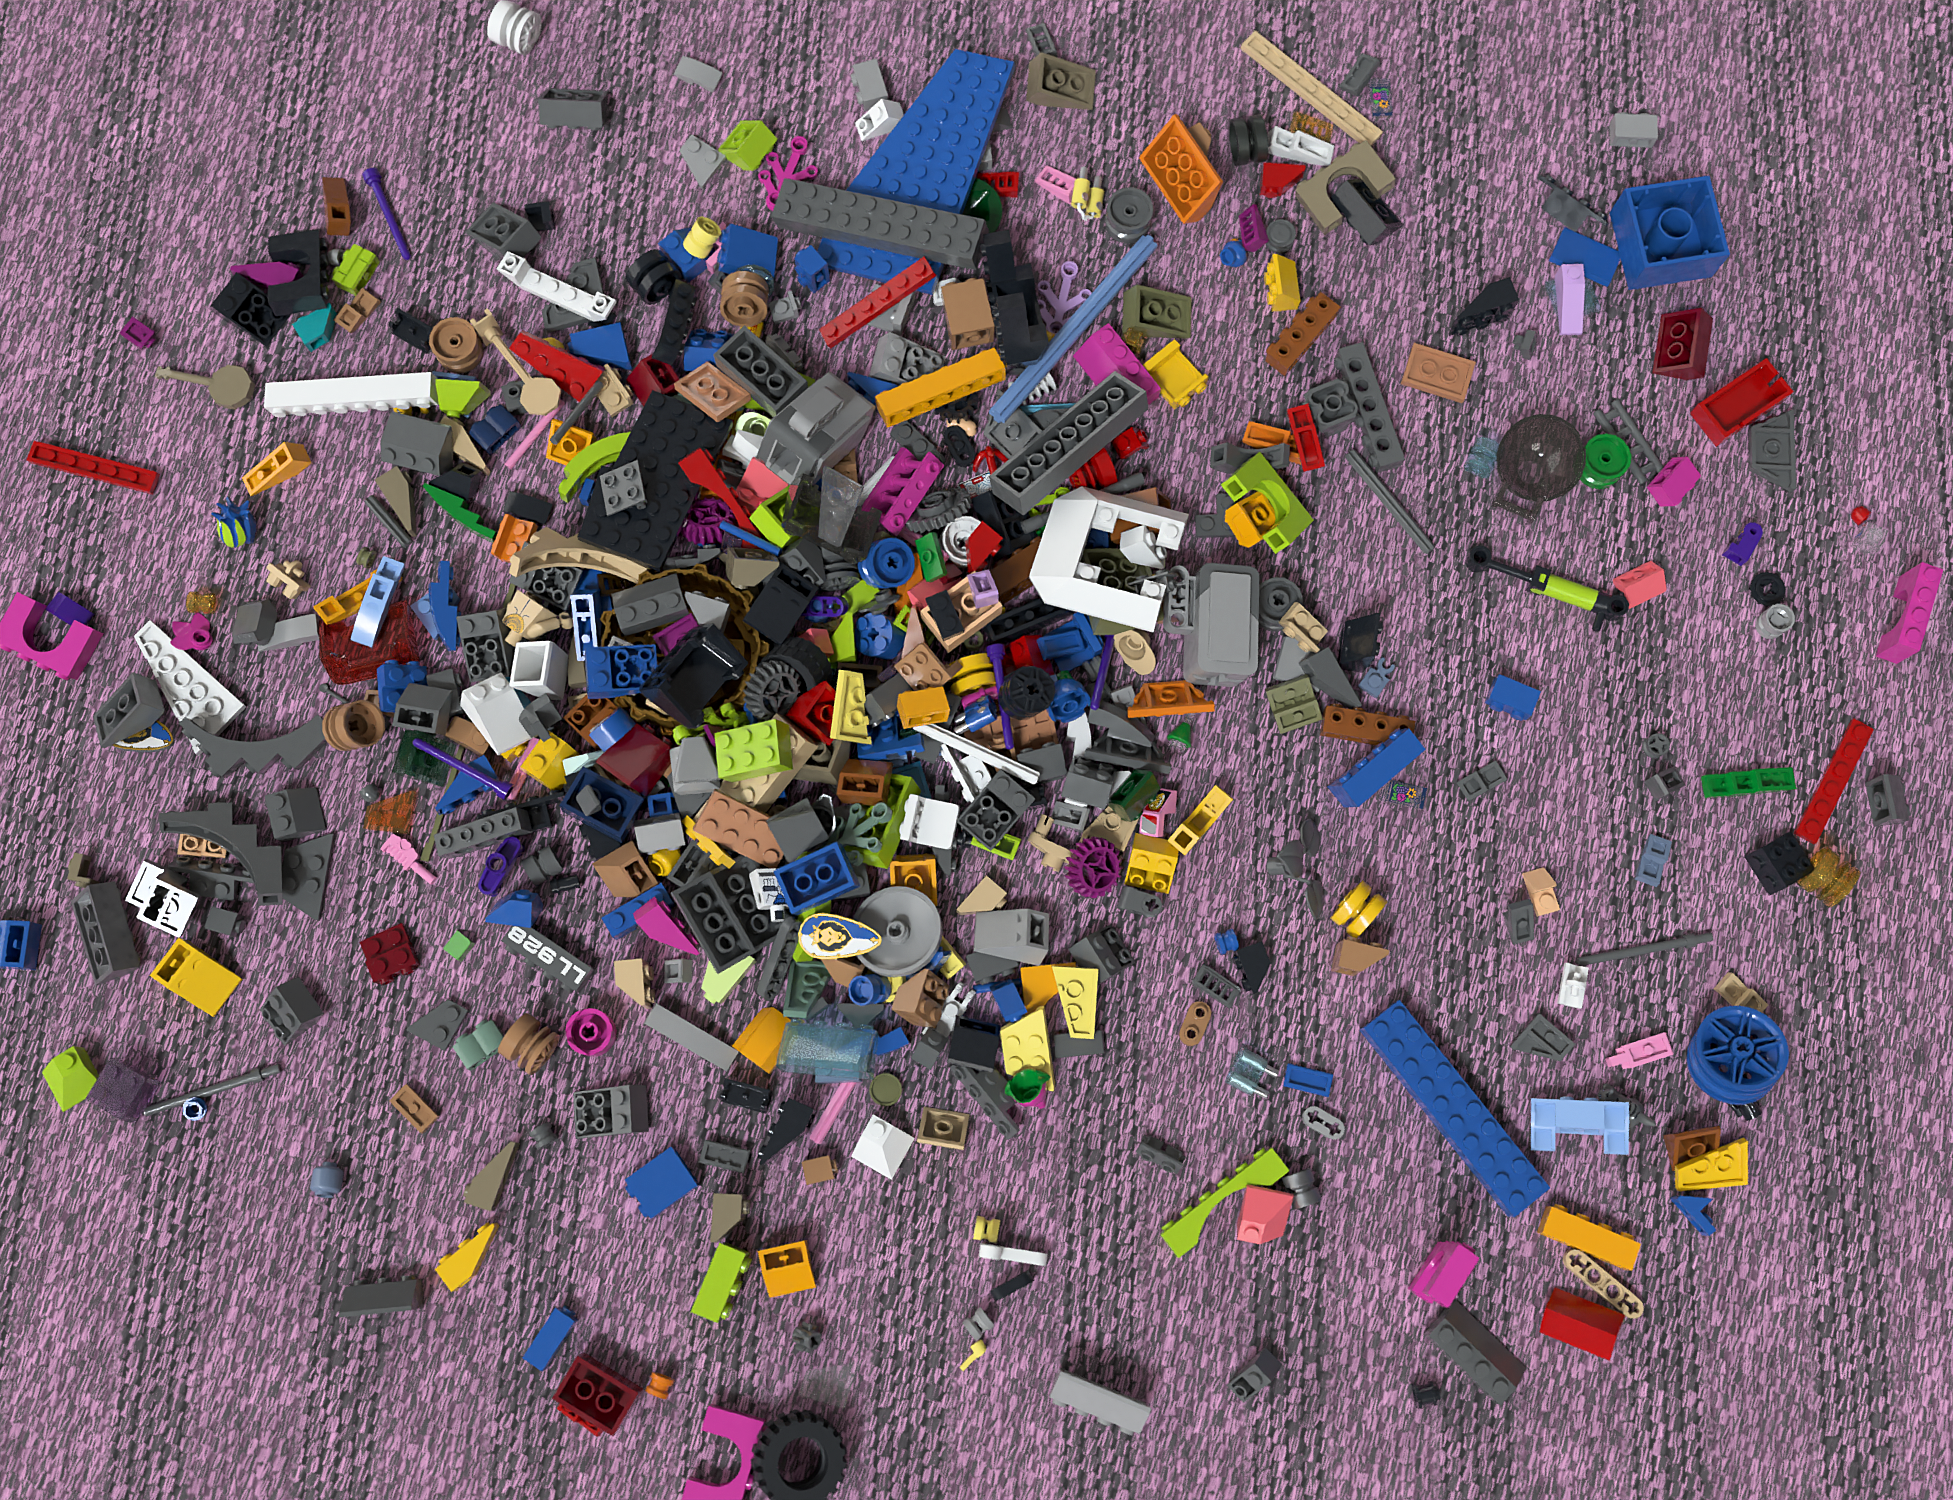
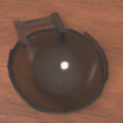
M1537 414L1519 420L1505 433L1499 443L1496 454V469L1501 484L1491 503V507L1505 509L1525 518L1526 522L1532 524L1543 501H1551L1558 497H1563L1576 486L1585 468L1586 449H1584L1580 439L1581 435L1571 423L1550 414ZM1506 489L1519 498L1534 501L1531 510L1529 511L1502 499Z

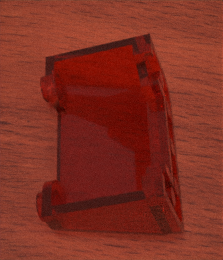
M407 600L395 602L389 606V617L385 618L373 648L351 641L354 625L347 626L343 620L327 625L323 619L319 620L320 660L333 683L347 685L377 678V668L388 660H397L399 665H406L407 662L411 661L420 662L411 609Z

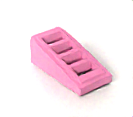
M1046 165L1035 179V183L1071 205L1076 178ZM1048 172L1053 175L1049 181H1045ZM1056 178H1058L1059 180L1054 185L1053 182L1056 180Z

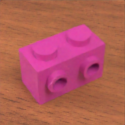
M1688 456L1673 457L1646 488L1660 507L1676 506L1683 500L1684 495L1695 486L1701 475Z

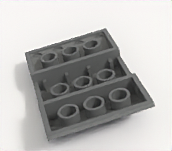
M742 854L733 859L735 863L730 869L723 864L671 892L717 974L774 942L780 925L783 922H771L770 909L759 910L757 908L749 874L756 869L771 868ZM784 855L776 868L790 864ZM789 908L784 909L785 919L790 916L798 919V915L791 914Z

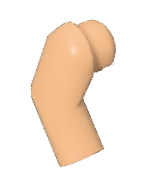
M962 418L960 419V424H957L956 420H952L951 424H949L948 419L946 420L947 428L958 426L965 430L966 436H974L977 433V425L970 419L965 421Z

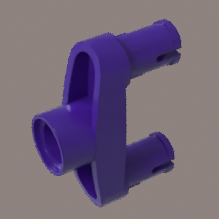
M515 837L506 838L495 853L487 858L486 867L478 883V888L483 894L494 897L499 894L497 893L498 891H501V884L509 874L517 858L522 856V852L525 851L519 839ZM502 859V868L495 870V862Z

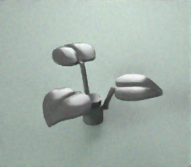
M1309 818L1302 823L1300 829L1301 842L1297 839L1291 840L1282 848L1277 857H1269L1267 860V871L1270 875H1283L1284 878L1306 883L1308 886L1305 889L1306 903L1314 921H1317L1324 906L1325 896L1323 887L1318 880L1312 882L1309 879L1300 877L1303 871V854L1308 852L1310 857H1314L1320 847L1318 828L1312 818Z

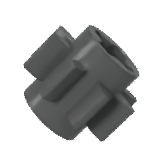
M805 1321L802 1325L797 1326L792 1334V1341L797 1343L795 1349L809 1354L812 1350L817 1349L821 1343V1334L817 1332L819 1326Z

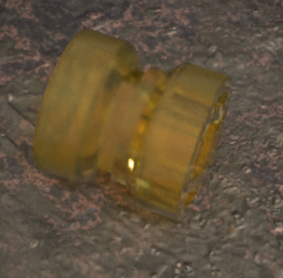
M196 591L188 593L186 609L189 613H198L200 611L204 614H214L216 606V596L214 593L206 592L200 594Z

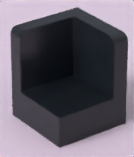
M549 201L524 205L528 221L537 232L555 230L553 209Z

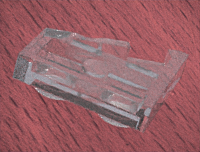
M854 1361L847 1364L806 1371L799 1396L845 1409L858 1362Z

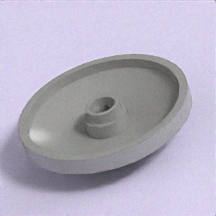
M895 886L882 889L868 897L860 905L853 920L866 924L880 934L882 938L881 944L871 951L857 955V957L869 970L882 976L903 977L919 971L931 961L941 943L943 928L937 908L925 894L913 888Z

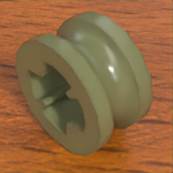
M363 547L357 556L356 563L360 566L363 565L366 569H370L377 558V552L374 550L370 551L368 547Z
M979 631L972 635L973 638L974 635L978 637L977 645H974V643L970 645L969 638L964 641V646L968 650L977 651L982 647L983 635Z

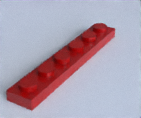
M925 256L821 327L819 331L830 349L936 277Z
M35 440L26 459L31 464L152 495L160 477V474L155 471Z
M1856 719L1850 721L1794 831L1795 835L1812 844L1818 842L1874 731L1873 728Z

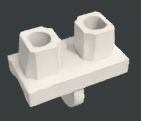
M1564 963L1557 1004L1578 1009L1582 1008L1589 968Z

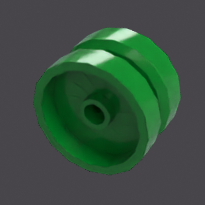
M1601 434L1593 437L1576 457L1575 471L1578 478L1590 488L1600 490L1611 487L1618 482L1630 467L1632 457L1630 449L1624 440L1616 435Z

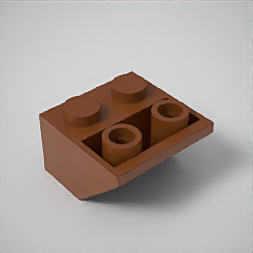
M585 695L563 718L596 751H600L602 749L589 736L590 730L606 717H609L618 707L608 698L588 699L587 695Z
M848 759L839 775L836 794L840 801L847 804L859 803L860 805L871 806L882 802L887 805L893 763Z

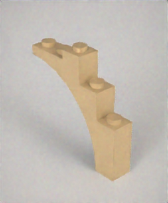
M545 527L531 536V544H528L525 548L511 556L509 571L511 575L518 577L541 568L558 566L581 567L611 573L638 584L639 574L647 570L652 575H656L657 570L578 540V534L567 539L552 529Z

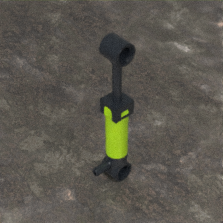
M1485 546L1474 547L1465 559L1466 567L1472 572H1481L1484 569L1491 568L1527 581L1525 589L1527 592L1539 596L1543 594L1596 613L1592 630L1596 632L1601 630L1604 618L1608 621H1617L1629 610L1628 600L1622 595H1609L1551 574L1552 570L1538 565L1535 566L1531 573L1492 560L1491 551ZM1474 556H1479L1483 563L1476 562ZM1611 604L1617 606L1619 612L1613 611Z

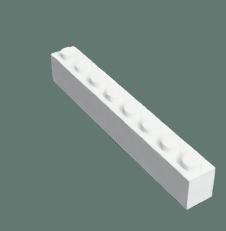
M432 372L266 383L264 408L275 417H285L289 414L305 416L306 413L319 415L327 414V412L347 413V411L351 410L367 412L368 409L386 411L389 408L409 409V407L414 406L429 408L430 405L439 404L435 384L438 378Z

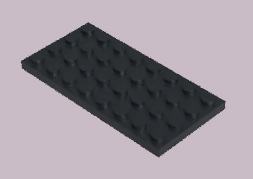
M652 390L611 469L612 471L639 460L647 499L646 508L637 509V506L634 505L607 516L603 491L601 489L577 536L578 540L661 572L703 487L689 480L678 464V461L700 447L702 451L708 450L714 459L711 464L714 465L733 426V420L724 418L717 422L696 406Z

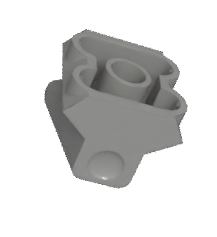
M705 737L683 738L681 746L670 750L675 793L679 795L711 793L714 789H720L716 749L713 745L707 744Z

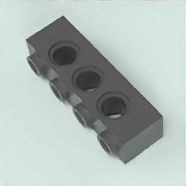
M515 807L434 834L438 856L452 859L501 843L508 837L516 838L533 831L528 811Z

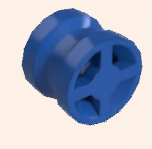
M1232 928L1228 929L1226 933L1221 934L1218 932L1214 934L1220 955H1225L1230 950H1239L1238 941Z

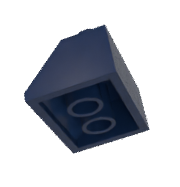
M583 766L559 806L562 812L623 843L634 824L644 798ZM589 784L602 808L590 816H585L576 797Z

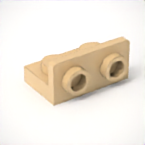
M606 364L604 365L605 371L597 380L601 381L604 386L596 396L610 416L614 417L634 404L631 399L633 393L627 384L624 386L619 380L622 378L615 368L611 369Z
M1294 602L1278 622L1284 627L1283 632L1290 638H1295L1299 642L1297 644L1298 647L1307 653L1309 651L1318 653L1320 649L1316 645L1328 632L1298 602Z

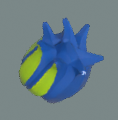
M226 497L227 505L216 503L221 508V514L216 512L211 514L217 519V532L221 541L231 548L239 547L244 543H253L257 526L256 520L248 510L249 501L247 500L239 507L229 497Z

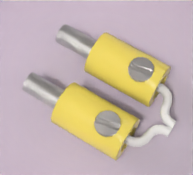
M1081 167L1080 176L1074 181L1071 206L1078 209L1084 221H1087V218L1092 219L1093 217L1099 218L1101 216L1104 191L1101 189L1102 177L1096 176L1094 186L1090 188V181L1087 180V167Z

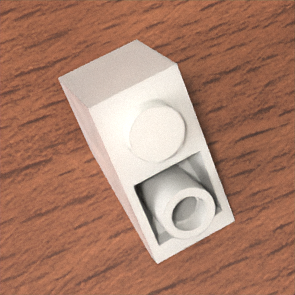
M881 99L855 122L861 140L865 141L890 133L904 114L899 102Z
M1145 525L1121 533L1120 550L1131 563L1158 569L1165 568L1167 551L1165 547L1156 545L1155 535Z

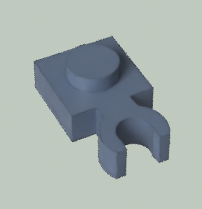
M1384 657L1378 661L1377 671L1371 667L1358 685L1359 688L1374 698L1379 696L1389 681L1385 675L1390 674L1395 667L1392 664L1389 669L1383 668Z

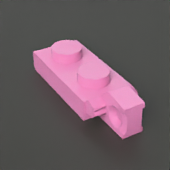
M1664 1032L1620 1046V1048L1615 1049L1617 1055L1605 1058L1608 1067L1621 1064L1623 1069H1629L1673 1055V1051Z

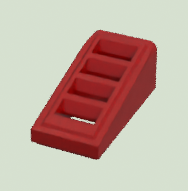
M1019 172L977 174V179L987 180V184L990 186L991 180L995 181V188L993 189L998 196L1017 198ZM999 181H1004L1003 187H999ZM1008 182H1012V187H1007Z

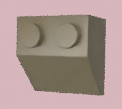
M728 547L725 573L731 584L736 588L746 589L748 586H755L779 567L777 557L765 550Z
M713 1194L710 1242H721L746 1219V1214H750L751 1200L747 1199V1195Z

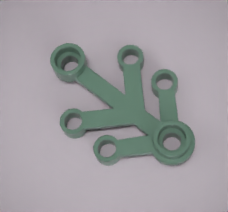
M859 803L853 804L850 808L848 822L841 816H837L834 832L827 842H824L816 851L835 842L843 844V847L850 845L867 848L873 853L880 851L882 843L876 837L863 838L859 836L879 822L886 823L892 818L891 808L885 803H877L872 808V816L856 827L858 819L865 815L866 810ZM844 831L842 838L837 840L839 832ZM857 850L846 851L850 863L854 866H858L863 862V855Z

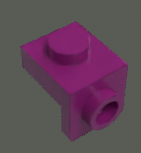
M133 316L119 332L121 336L141 350L144 347L149 349L156 340L153 337L155 331L149 329Z

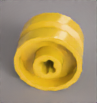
M987 653L960 658L958 662L963 668L948 680V682L953 683L950 687L951 693L960 697L977 692L982 687L986 689L995 686V674L991 672L994 668L993 662L990 661V657H987Z
M1363 880L1353 890L1349 891L1330 917L1338 926L1343 925L1351 917L1352 920L1348 924L1346 932L1354 938H1357L1370 925L1388 902L1380 894H1375L1366 902L1365 900L1371 893L1372 887Z

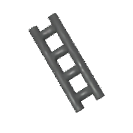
M1616 399L1611 403L1614 408L1613 410L1604 414L1601 409H1598L1593 415L1606 434L1616 435L1621 439L1629 434L1633 436L1638 445L1630 448L1632 457L1629 469L1641 485L1648 481L1645 474L1654 469L1658 474L1664 466L1620 400ZM1619 416L1626 427L1616 432L1609 421ZM1643 452L1649 463L1639 467L1633 457Z

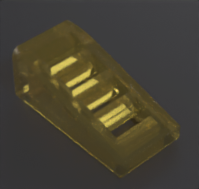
M1293 112L1289 132L1294 134L1298 130L1330 143L1333 124L1302 113ZM1306 125L1310 126L1309 131L1305 130ZM1314 127H1318L1317 134L1313 133ZM1322 128L1326 129L1325 137L1321 136Z

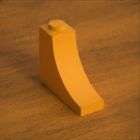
M1076 962L1020 968L1023 1002L1027 1010L1026 1016L1035 1012L1038 1007L1045 1006L1051 998L1059 993L1052 966L1076 967Z

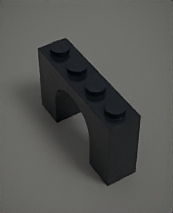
M319 229L268 237V254L273 262H281L286 265L288 263L310 265L309 271L302 278L293 282L268 286V303L275 316L327 308V299H330L327 283L330 282L326 270V266H329L326 250H329L327 238L322 236Z

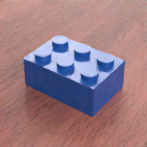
M838 842L773 871L789 910L794 915L802 914L860 887L843 844Z

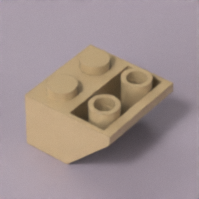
M642 958L614 961L615 984L639 1005L646 1009H652V1003H655V991L650 987V980H654L653 967L649 966V963Z

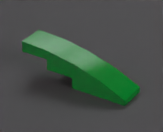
M424 483L423 488L457 523L491 543L495 541L496 531L484 527V520L480 515L467 510L469 505L464 499Z
M1792 767L1754 769L1751 771L1701 776L1705 799L1797 789Z

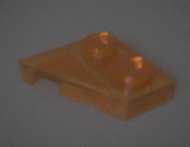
M409 791L367 806L363 829L410 834L417 792Z

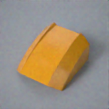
M1258 491L1227 509L1225 512V522L1228 523L1239 541L1238 544L1250 548L1262 541V536L1274 525L1275 511L1267 497Z
M927 853L893 856L890 863L891 887L903 886L916 889L925 894L936 907L938 901L935 856Z
M774 1007L762 1008L732 1047L771 1074L798 1038L799 1032L796 1023L788 1017H783V1014Z

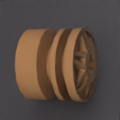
M357 700L334 706L329 709L322 721V731L326 741L331 747L339 751H351L372 746L382 738L385 730V720L382 712L375 704L367 700Z
M525 1013L517 1019L505 1034L498 1047V1053L509 1061H514L520 1056L517 1066L521 1069L525 1067V1072L532 1076L550 1059L560 1040V1035L556 1032L551 1033L549 1027H544L538 1032L541 1022L529 1013Z

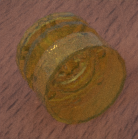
M1826 846L1810 859L1814 866L1811 874L1798 880L1796 884L1808 893L1818 889L1815 896L1816 899L1819 901L1823 900L1824 905L1830 908L1838 904L1850 893L1859 879L1861 871L1856 867H1851L1848 861L1838 865L1841 858L1840 855Z

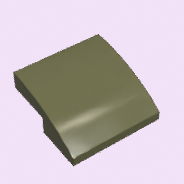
M1307 674L1265 689L1280 734L1323 720Z

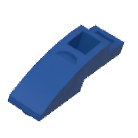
M450 561L438 562V583L430 582L428 584L430 610L436 630L443 644L449 652H454L456 647H460V634H456L458 625L456 617L461 616V612L457 611V606H448V602H452L453 590L449 589V580H453L454 570L453 567H450Z

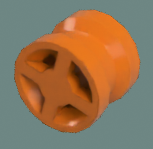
M652 1372V1381L650 1385H647L645 1391L658 1398L667 1399L669 1396L668 1389L675 1380L658 1372Z

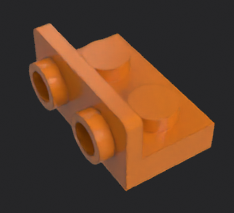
M505 514L500 523L496 539L492 544L491 554L503 562L510 563L511 556L522 549L525 541H530L538 525L534 522L516 519L510 514Z

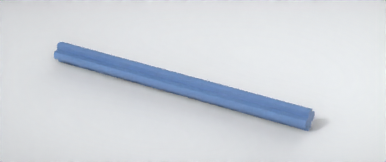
M1143 235L1050 340L1038 363L1028 366L989 410V414L994 416L996 422L1005 423L1157 249L1158 245L1153 242L1154 238L1147 235L1145 237Z

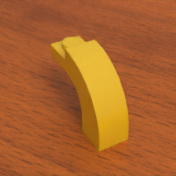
M1216 784L1191 815L1172 834L1168 842L1186 855L1234 798Z

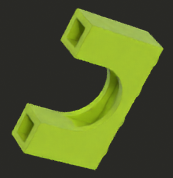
M1260 451L1242 464L1221 484L1234 502L1250 490L1259 491L1268 498L1275 511V523L1262 537L1275 554L1290 545L1314 521Z

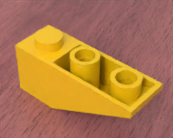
M488 1222L477 1230L478 1235L472 1240L470 1237L458 1245L459 1250L453 1255L448 1253L439 1260L440 1265L435 1270L451 1292L459 1290L476 1276L499 1228L498 1223L490 1225Z

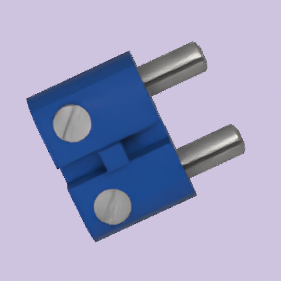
M990 695L980 697L977 701L966 706L964 713L954 718L957 725L966 721L954 729L957 735L969 729L971 732H975L997 720V708Z

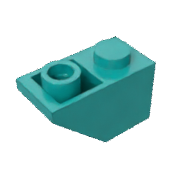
M329 302L326 309L315 310L307 316L300 317L297 322L292 324L310 352L330 341L337 312Z

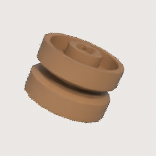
M737 271L729 274L724 279L721 286L720 311L725 320L736 326L743 327L745 325L746 327H751L765 319L768 311L769 290L764 278L750 271Z
M451 317L440 321L433 327L430 333L429 345L439 363L446 370L453 373H465L473 370L480 363L484 347L474 327L467 320Z

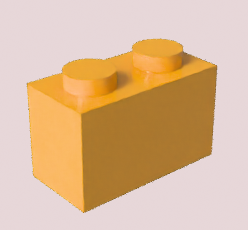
M943 686L936 688L928 687L918 691L909 690L898 695L897 709L903 729L948 721L950 707Z

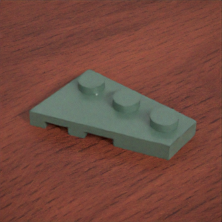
M791 959L783 1017H808L832 977L823 962H796L794 959Z

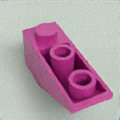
M653 897L633 913L636 923L649 938L694 955L700 954L697 948L699 944L692 933L686 934L683 930L685 928L684 924L678 917L673 918L669 914L671 909L664 901L659 902L656 897Z

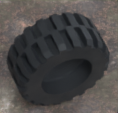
M798 1409L790 1410V1414H785L784 1412L778 1414V1419L774 1422L770 1419L765 1424L767 1426L764 1432L760 1430L756 1436L759 1440L757 1444H753L752 1452L754 1457L751 1458L754 1479L770 1500H828L826 1498L828 1494L832 1493L835 1495L839 1490L836 1487L838 1481L843 1483L845 1478L842 1471L847 1469L848 1460L845 1459L847 1449L842 1443L843 1438L841 1434L824 1417L814 1414L809 1410L800 1412ZM801 1437H808L814 1440L820 1449V1459L815 1471L806 1479L798 1482L785 1480L778 1470L779 1457L784 1447L789 1442Z

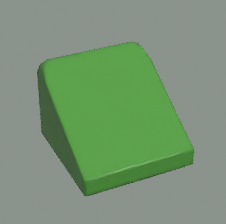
M457 930L443 949L456 960L462 962L475 943Z

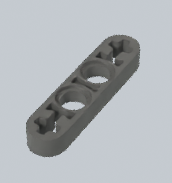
M792 916L787 917L780 925L757 987L758 995L766 1001L773 1000L778 995L799 941L798 933L802 923Z

